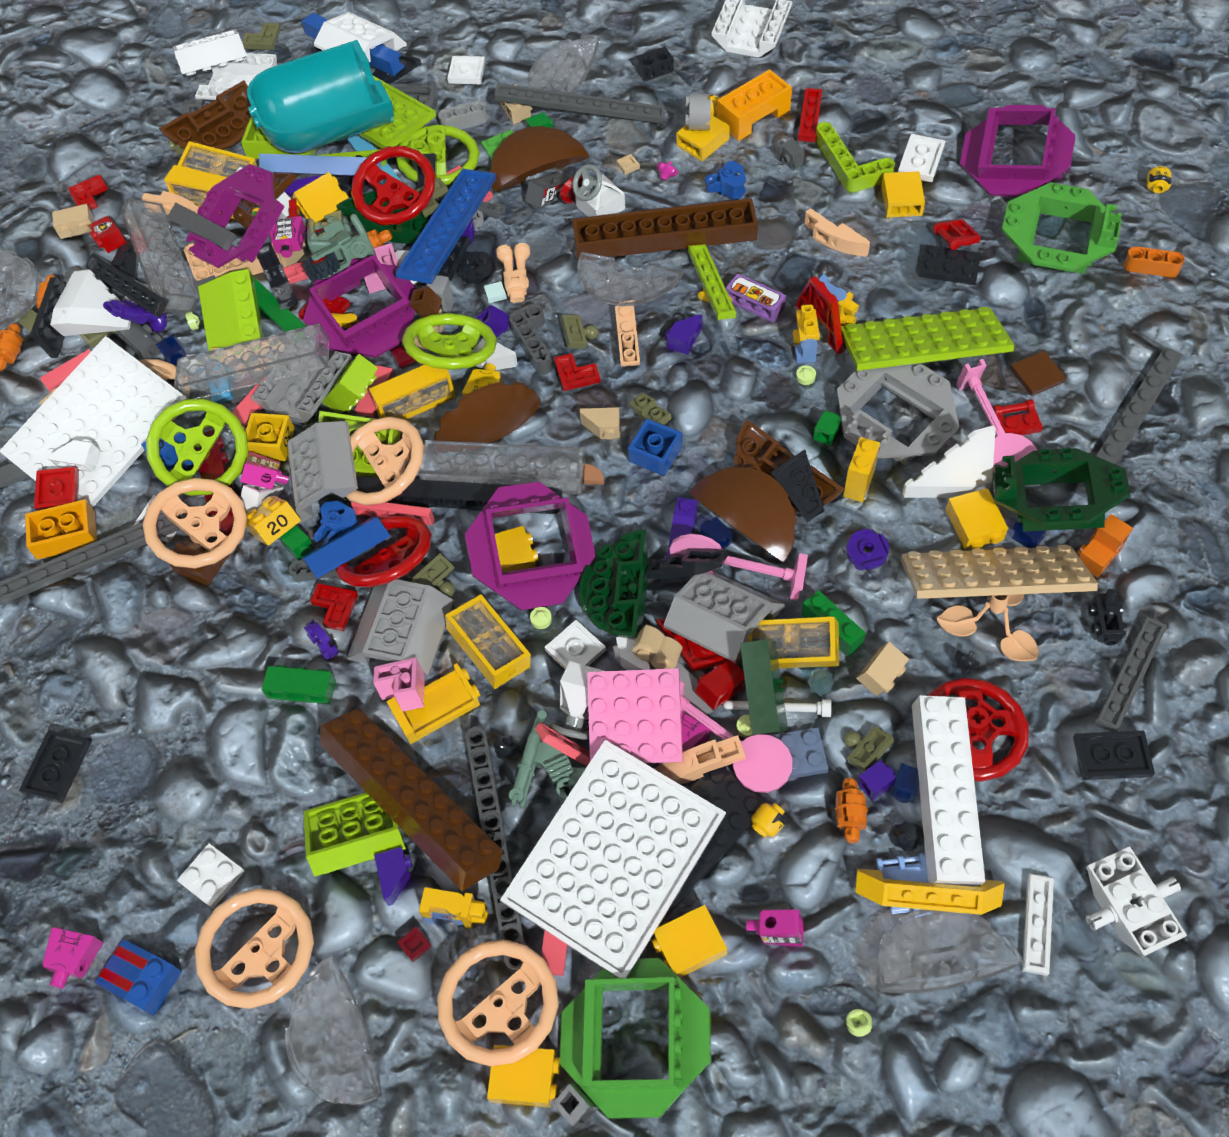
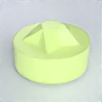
M192 311L185 313L191 330L199 329V317L194 315Z
M805 365L798 368L796 379L800 384L810 385L815 381L816 371L813 367Z
M545 607L535 608L530 614L531 624L537 629H545L552 622L551 613Z
M749 714L741 716L737 721V732L744 738L754 736L752 735Z
M855 1009L848 1013L846 1024L851 1034L865 1036L871 1031L872 1019L867 1011Z

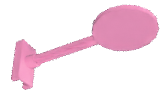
M981 359L974 368H971L969 363L964 365L956 386L959 391L971 388L974 391L990 425H994L996 428L993 472H995V465L1003 467L1007 465L1002 460L1003 456L1014 455L1016 462L1037 449L1024 436L1014 433L1006 434L982 388L980 378L987 365L984 359Z
M696 534L681 535L674 539L670 545V554L685 555L688 548L723 550L720 544L713 539ZM799 553L794 569L786 567L783 569L727 556L724 564L791 581L790 599L798 601L800 591L803 589L808 555Z
M680 681L681 711H685L695 720L710 728V731L722 740L734 737V735L690 704V701L684 697V683ZM757 734L746 738L744 741H740L746 759L733 763V769L736 778L744 787L754 792L768 793L778 790L787 782L792 772V757L789 749L781 740L771 735Z

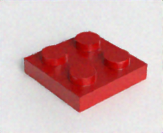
M76 467L36 471L34 508L39 511L76 502L79 469Z

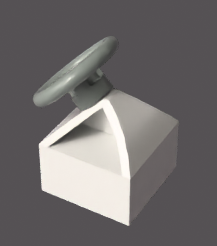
M586 164L577 170L573 178L576 206L587 217L618 214L625 210V194L604 174L601 175L600 170L595 165ZM587 170H592L596 177L588 176ZM582 174V186L578 188V180Z
M569 661L560 680V709L567 714L565 723L553 722L550 728L565 736L589 740V730L582 728L584 719L589 720L587 672L604 671Z

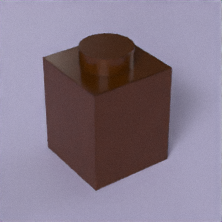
M429 286L413 290L410 306L424 318L439 313L442 299Z

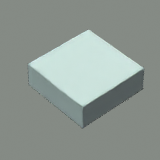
M501 281L484 286L489 303L507 299Z

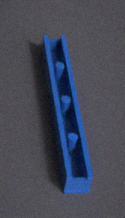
M315 13L310 14L301 21L306 35L316 39L323 23L328 19ZM382 44L375 46L374 49H370L371 62L369 64L392 76H395L405 67L399 61L400 52Z

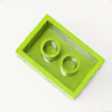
M358 354L342 371L322 403L337 414H342L344 411L349 412L364 397L367 387L376 379L375 372L378 367Z

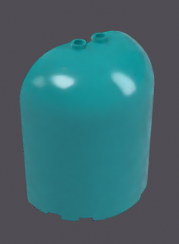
M358 40L268 68L257 74L247 88V96L251 105L248 107V110L256 128L261 129L269 142L286 152L302 153L394 122L392 101L381 81H375L371 73L369 60Z

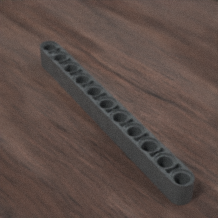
M478 726L472 727L466 733V742L481 828L495 843H502L500 848L503 850L500 864L506 865L503 871H495L490 874L501 940H507L509 934L517 933L519 936L514 942L526 945L520 914L514 910L512 917H503V913L511 908L500 901L503 895L498 893L502 887H509L514 878L489 742L484 729ZM475 738H482L478 743L473 742ZM479 758H486L483 763H476ZM482 779H490L487 784H479ZM488 799L494 800L489 806L483 805ZM490 821H498L495 827H487ZM504 955L507 968L512 974L516 973L524 962L522 961L518 966H512L511 961L513 957Z

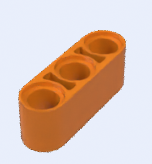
M1131 247L1123 267L1129 272L1176 277L1185 258L1179 252Z

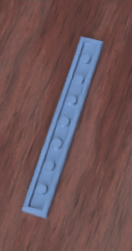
M259 154V167L270 172L324 175L329 172L331 175L354 176L360 164L367 158ZM379 162V163L377 164V166H378L380 169H381V162Z

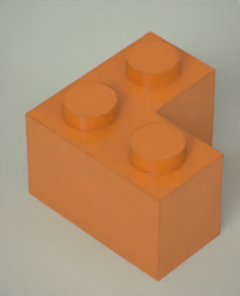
M1112 514L1105 520V528H1094L1096 531L1089 539L1091 542L1088 545L1084 543L1077 552L1090 573L1097 578L1121 552L1133 530L1131 526Z

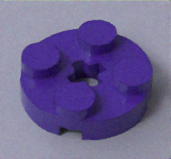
M869 529L853 533L846 547V555L849 561L858 570H871L885 564L889 552L887 539L879 533L878 535ZM864 546H867L868 549H873L870 553L863 551Z
M314 619L303 627L310 641L313 644H317L320 653L326 660L332 659L339 654L335 645L333 647L330 645L331 639Z

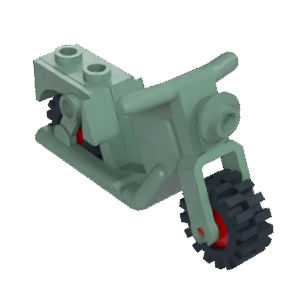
M341 210L324 216L326 221L322 223H315L312 218L307 220V230L304 231L303 236L312 256L304 261L303 267L311 281L331 277L348 267L351 260L355 257L364 258L367 255L368 257L373 254L375 255L370 239L356 214L350 216L352 223L359 235L354 237L350 235L352 231L349 218L347 216L344 217Z

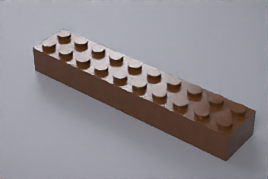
M749 198L573 219L577 261L685 249L693 245L706 244V246L754 241L757 240L758 223L753 199Z
M356 708L321 725L320 745L461 891L466 890L499 869L503 850L362 710Z

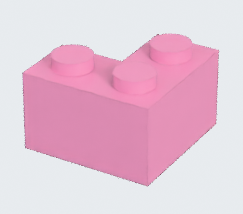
M392 243L374 248L376 257L381 264L399 267ZM376 272L364 277L369 294L387 289V286Z
M416 657L374 667L373 683L382 700L395 697L402 711L424 707L425 674Z

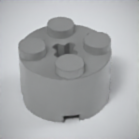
M689 93V96H686L685 110H689V114H686L685 128H689V130H710V125L707 124H709L711 116V93Z

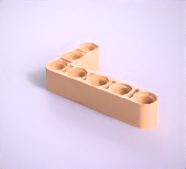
M194 243L187 245L184 249L196 282L212 275L218 278L229 272L249 269L252 275L264 272L257 256L253 263L247 260L242 262L236 258L222 267L216 268L193 256L194 254L189 251V248ZM276 253L280 263L282 264L280 260V254Z

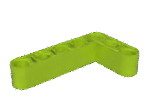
M821 122L817 125L816 143L848 192H858L882 184L883 173L894 172L895 162L890 158H883L858 166L834 127L828 122Z

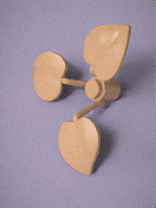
M1024 594L987 596L990 601L985 603V606L976 617H973V612L969 608L960 605L949 607L937 617L939 625L948 633L955 636H969L976 631L977 626L975 622L981 618L988 608L993 613H1003L1007 637L1002 639L1000 643L1002 653L1007 658L1015 661H1034L1038 658V647L1032 636L1022 630H1017L1011 634L1009 630V609L1007 606L1020 604Z

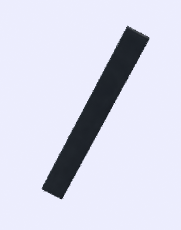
M93 253L90 255L85 267L91 270L97 278L153 315L161 318L168 300Z

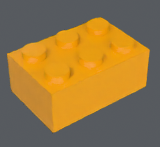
M86 499L25 514L26 546L37 560L75 551L97 541L95 511Z

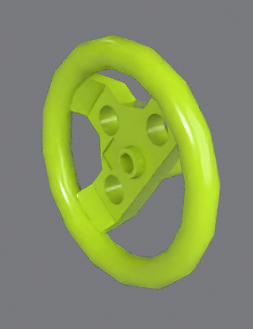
M437 124L421 127L398 145L419 150L422 154L435 153L438 160L437 178L440 177L445 185L453 184L462 169L474 170L477 167L480 156L476 141L466 131L448 125ZM446 136L460 140L469 151L468 161L462 168L450 174H446ZM396 157L399 170L408 179L418 183V171L408 164L410 159Z
M444 313L429 315L414 321L405 329L402 343L406 353L418 363L438 369L456 370L471 368L484 363L495 353L497 338L493 330L481 320L461 314ZM433 326H463V330L456 335H441L434 331ZM480 335H482L485 340L484 347L478 352L471 350V348L476 346ZM415 336H418L423 347L440 355V357L426 353L418 348L414 341Z
M184 399L166 407L152 422L146 438L147 460L155 476L168 487L175 482L193 479L204 460L209 457L210 450L226 423L235 438L236 453L231 466L221 477L215 480L230 486L242 473L248 456L247 434L239 418L224 405L207 399ZM187 411L207 412L202 423L197 427L184 429L171 421L174 417ZM206 427H212L215 429V433L211 437H206L203 434V430ZM182 433L186 435V441L182 444L176 443L175 436ZM160 439L175 447L178 462L170 472L166 469L160 458ZM200 446H202V449L200 451H195V447L199 448ZM185 461H192L194 467L190 471H185L182 468ZM195 490L183 494L197 496L211 495L213 493Z

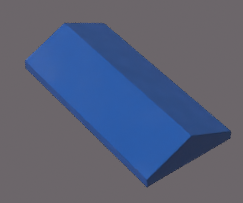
M373 516L301 558L318 579L389 538L390 535L378 517Z

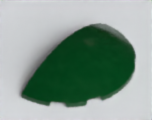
M377 192L364 194V200L367 205H372L378 198ZM352 197L337 204V209L341 210L343 215L347 216L350 221V216L356 214L366 232L376 229L380 234L384 230H389L393 237L390 242L401 244L415 243L432 215L424 217L420 212L415 218L398 225H380L367 220L356 209ZM389 201L384 202L382 207L387 206ZM404 207L393 210L391 214L401 212L408 208Z
M645 529L621 535L620 540L614 544L604 545L596 552V558L591 565H586L580 579L579 599L588 619L597 628L613 636L637 638L642 626L648 584L645 573L648 569Z

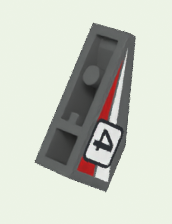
M558 172L529 181L525 201L537 209L549 205L559 196L562 187L571 177Z

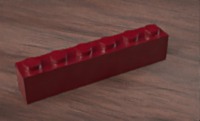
M215 429L203 434L206 437H211L214 435ZM222 436L218 437L210 450L209 457L204 460L199 468L201 479L215 480L221 477L229 468V466H226L229 460L226 451H223L225 443ZM200 446L199 448L195 447V451H200L202 449V446ZM232 482L228 487L232 488V490L236 493L234 484ZM213 494L205 495L206 504L212 499ZM231 507L228 515L220 522V532L225 536L230 535L234 523ZM209 512V517L216 516L218 512Z

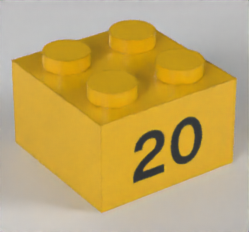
M251 413L245 431L247 434L248 454L250 451L273 460L286 461L288 455L287 442L293 438L295 431L289 415Z
M276 496L266 498L262 501V505L259 508L252 509L246 513V527L255 539L268 546L301 521L289 503Z

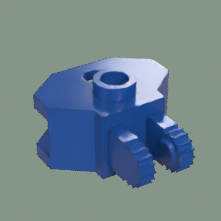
M735 161L727 162L722 169H718V173L709 174L705 177V183L708 184L706 188L710 193L720 192L721 195H726L732 200H738L746 192L744 186L746 176L743 166Z
M339 501L325 502L320 507L323 518L320 521L321 526L314 534L313 540L321 542L324 539L323 544L359 525L354 509Z

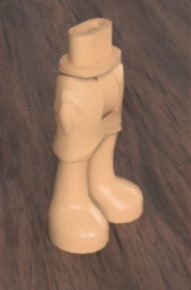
M519 243L514 248L517 270L514 271L512 249L507 245H501L496 249L497 258L504 265V285L512 303L523 302L527 294L526 290L529 287L525 263L530 256V247L526 243Z

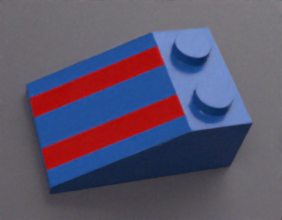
M123 939L94 983L154 1016L182 971L156 955Z

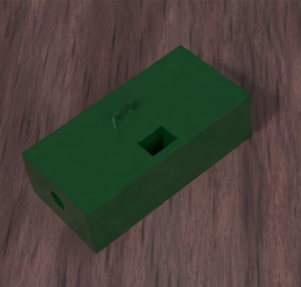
M766 639L740 643L752 735L787 731L788 725L783 696L785 688L782 687L784 679L780 675L776 641Z

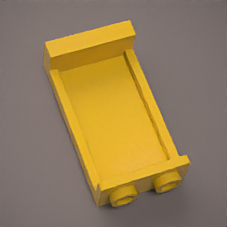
M456 663L453 665L454 671L425 686L424 707L402 711L395 697L386 701L410 745L480 706L478 697L481 695L475 684L472 686L469 684L470 676L465 668L460 669Z

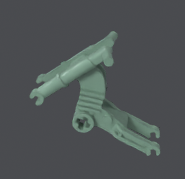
M540 710L535 718L521 763L518 764L519 769L515 783L509 793L513 807L517 805V801L521 803V809L526 807V797L532 777L535 776L534 770L536 766L542 767L548 773L554 788H556L561 804L568 797L565 794V789L570 788V791H572L586 769L572 768L568 757L564 753L541 740L535 728L539 723L546 725L545 718L547 714L544 710Z

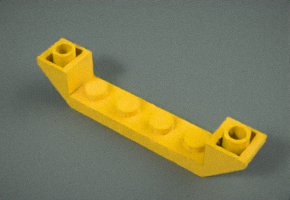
M857 869L855 893L882 906L982 915L1002 906L1005 883L1004 881L985 880V883L979 887L891 880L883 879L882 871Z

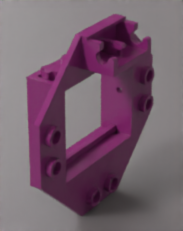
M1006 105L1003 108H989L987 119L965 134L960 166L990 196L1019 197L1046 185L1053 179H1062V173L1069 174L1075 145V134L1059 120V116H1056V108H1046L1044 105ZM998 125H1049L1042 166L991 165Z
M248 164L212 186L211 190L206 194L204 202L198 208L197 214L223 228L226 227L241 199L261 207L237 248L230 246L229 250L226 251L213 242L190 232L186 241H194V245L189 248V251L194 254L193 256L216 268H220L236 258L242 262H245V260L251 263L254 262L285 207L274 197L273 173Z
M373 254L362 260L352 259L350 265L327 279L322 278V280L318 279L314 282L313 287L309 289L310 298L303 321L323 349L377 358L402 343L405 329L414 320L416 311L410 306L413 290L416 288L410 280L396 277L398 266L381 264ZM376 272L397 302L343 331L322 300L326 298L329 301L334 300L338 296L360 286L362 278Z
M541 482L499 487L465 533L472 576L521 611L563 604L581 578L586 565H590L595 557L588 516L570 504L568 498H562V496H559ZM560 508L571 562L502 573L492 518Z

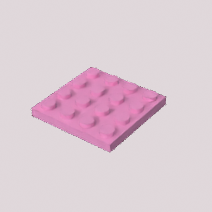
M679 669L587 672L590 762L604 740H607L638 760H642L644 763L683 762Z

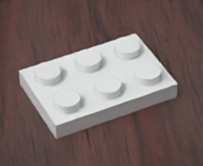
M911 134L898 172L920 171L921 180L933 182L945 146V140Z

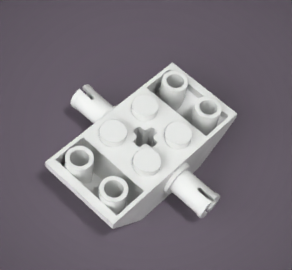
M1127 847L1087 866L1094 897L1102 910L1086 916L1088 924L1093 922V925L1089 926L1093 931L1111 923L1121 941L1142 957L1187 936L1163 899L1181 890L1179 883L1173 885L1177 881L1174 877H1169L1167 880L1155 885L1131 847Z

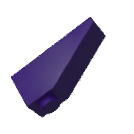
M677 498L666 561L670 555V545L674 539L681 535L694 534L698 516V500Z

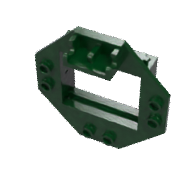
M1066 447L1062 449L1036 450L1016 462L1014 455L1003 456L1002 460L1007 465L1004 467L995 465V472H993L995 503L1017 513L1018 523H1022L1023 532L1105 528V513L1131 495L1125 468L1077 448ZM1084 482L1088 505L1027 508L1024 485Z

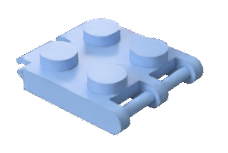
M924 853L906 858L897 856V859L888 860L876 858L877 870L882 871L883 879L928 883ZM919 861L916 864L905 865V862ZM898 863V866L883 867V865ZM890 906L891 914L909 912V908ZM913 909V912H916V911H925V910H924V909Z

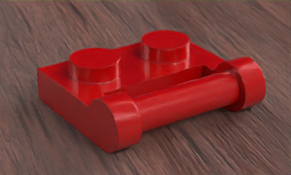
M963 219L939 222L932 228L933 232L936 235H940L952 250H956L959 246L980 243L981 236Z
M1033 399L1007 406H992L1006 434L1028 435L1041 432L1043 429L1035 410ZM1023 410L1027 412L1009 417H1003L1002 415Z

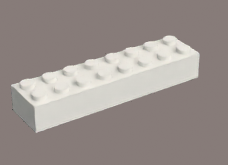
M919 696L912 704L928 883L979 887L985 883L965 698Z

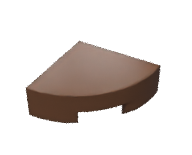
M585 464L584 484L604 485L602 472L593 465Z

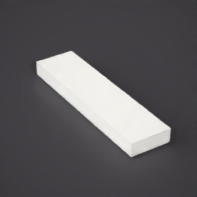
M1031 873L1027 876L1023 972L1044 976L1049 975L1053 877Z

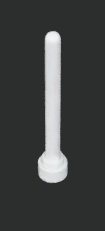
M822 699V701H817V704L784 702L785 711L816 712L817 715L822 717H831V699ZM726 701L723 703V707L728 710H749L748 701Z

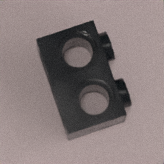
M666 46L635 56L636 71L644 82L674 72V58Z

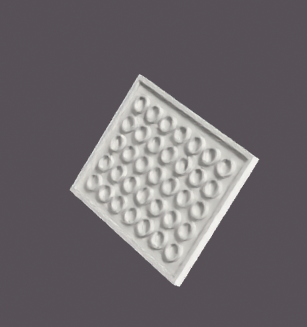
M105 336L0 449V452L36 481V471L64 468L58 467L49 461L48 456L72 440L82 441V439L94 442V445L101 450L94 472L79 470L77 501L86 499L93 508L144 451L141 443L146 441L152 422L166 407L188 398Z
M604 740L500 901L617 978H627L725 817L726 812L607 740Z

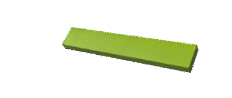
M706 244L688 246L689 256L717 320L736 318V310Z

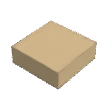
M632 154L616 160V165L624 175L640 169V164Z

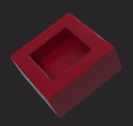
M404 346L391 351L399 368L416 362L415 359L406 353Z
M417 927L413 928L397 942L413 963L432 947Z

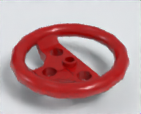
M389 146L372 153L360 164L353 177L351 195L356 209L367 220L380 225H398L415 218L427 207L435 191L436 175L431 162L419 150L407 146ZM391 157H405L414 160L421 167L425 177L423 191L419 193L381 170L377 164ZM364 180L377 189L378 198L372 205L365 203L362 194ZM382 180H387L385 184H379ZM409 196H414L412 200L407 201ZM389 201L387 206L382 207L384 202ZM404 207L408 208L401 212L391 214L393 210Z
M392 516L379 519L386 530L405 528L408 529L407 535L387 548L381 549L377 554L355 568L347 566L348 561L335 568L339 579L355 587H374L390 583L408 574L422 562L430 550L432 534L425 522L412 516Z
M960 678L944 682L927 694V696L942 697L956 694L957 697H964L965 700L972 699L977 703L976 707H969L966 704L974 781L983 782L1003 777L1020 764L1028 748L1029 724L1021 706L1006 690L986 680ZM982 694L998 701L1005 710L994 709L983 701ZM999 719L1003 722L1004 726L996 727L993 725L992 720ZM1000 735L1013 736L1014 743L1008 755L992 765L993 750L991 744ZM980 741L985 748L978 750L973 746L972 742Z

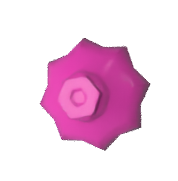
M671 161L668 164L664 162L657 164V169L660 173L659 178L664 181L676 176L678 170L671 166Z

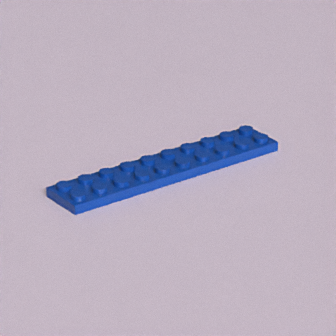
M470 169L461 170L397 269V278L429 284L433 283L496 180L495 173Z

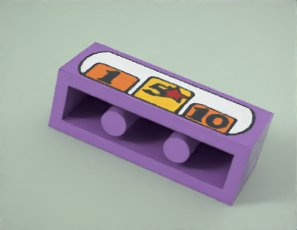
M738 273L726 287L729 297L732 298V304L773 323L785 309L786 295Z

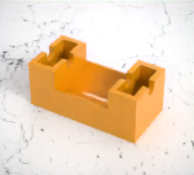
M769 69L718 99L717 118L730 126V135L737 141H740L751 134L752 124L770 113L778 118L790 111L792 86Z

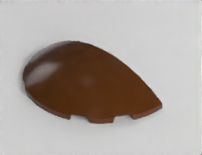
M244 80L218 94L216 100L191 114L187 112L160 127L159 130L169 140L186 148L189 141L221 150L234 146L243 139L251 118L248 107L251 106L247 96L248 85Z
M544 126L521 129L508 136L493 155L490 173L496 174V180L492 185L493 191L495 193L525 182L527 177L554 167L561 169L588 159L589 155L578 140L562 130Z
M516 381L512 385L497 382L478 388L458 400L459 406L453 411H447L440 420L441 427L439 431L434 433V447L436 450H464L497 441L523 425L542 404L541 399L534 389L531 390L525 383Z
M747 420L736 439L737 446L734 464L735 467L758 469L773 477L771 472L795 455L782 447L777 440ZM811 465L822 504L825 506L837 498L844 488ZM791 502L792 507H794L795 513H800L794 506V504Z
M728 467L704 477L691 489L689 494L785 563L795 542L796 513L788 498V493L773 477L750 467Z

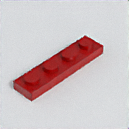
M805 88L798 141L815 142L822 89Z

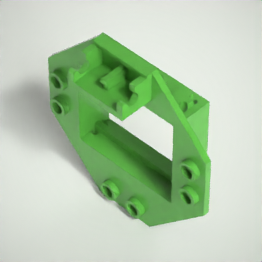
M1048 183L1008 201L1001 231L1019 249L1017 261L1085 274L1087 266L1091 267L1092 262L1115 252L1122 213H1112L1111 211L1117 210V205L1107 204L1105 207L1088 189ZM1039 214L1090 222L1085 254L1033 245Z
M660 958L638 959L628 977L624 979L617 978L603 968L592 980H585V988L562 1011L560 1065L607 1118H660L705 1067L711 1065V1010ZM669 989V1079L601 1080L603 991Z

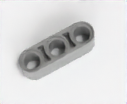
M474 101L446 108L438 113L440 125L454 126L458 129L481 125L488 121L487 108L483 101Z

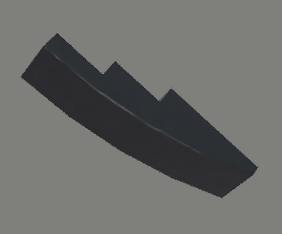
M271 242L264 244L257 258L280 309L283 310L298 304Z
M688 548L685 555L670 554L667 561L652 560L645 572L647 579H673L706 573L722 567L729 555V551Z

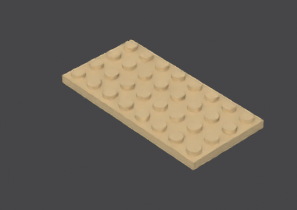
M1059 545L1058 547L1037 546L1036 548L1015 547V549L998 547L993 550L976 548L972 551L954 549L950 552L932 550L929 553L911 551L907 554H901V563L917 599L1097 591L1098 582L1072 546Z

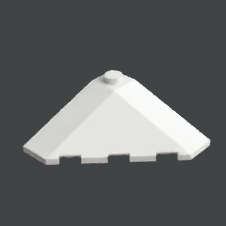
M91 270L73 272L53 309L50 325L63 336L130 329L131 321L115 317L104 309L103 303L105 301L110 302L111 300L119 299L107 291L108 288L100 279L97 280L94 277L95 274Z
M995 426L973 431L968 435L969 439L963 445H954L944 453L945 457L936 464L933 461L921 470L922 475L917 480L909 479L904 484L903 497L953 498L986 488L990 489L993 478Z

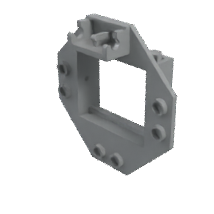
M921 363L861 371L856 370L837 389L844 438L855 445L858 444L860 437L880 442L877 459L893 458L895 461H899L906 466L914 456L935 455L959 429L950 381ZM881 387L934 419L909 447L892 437L893 430L860 410Z

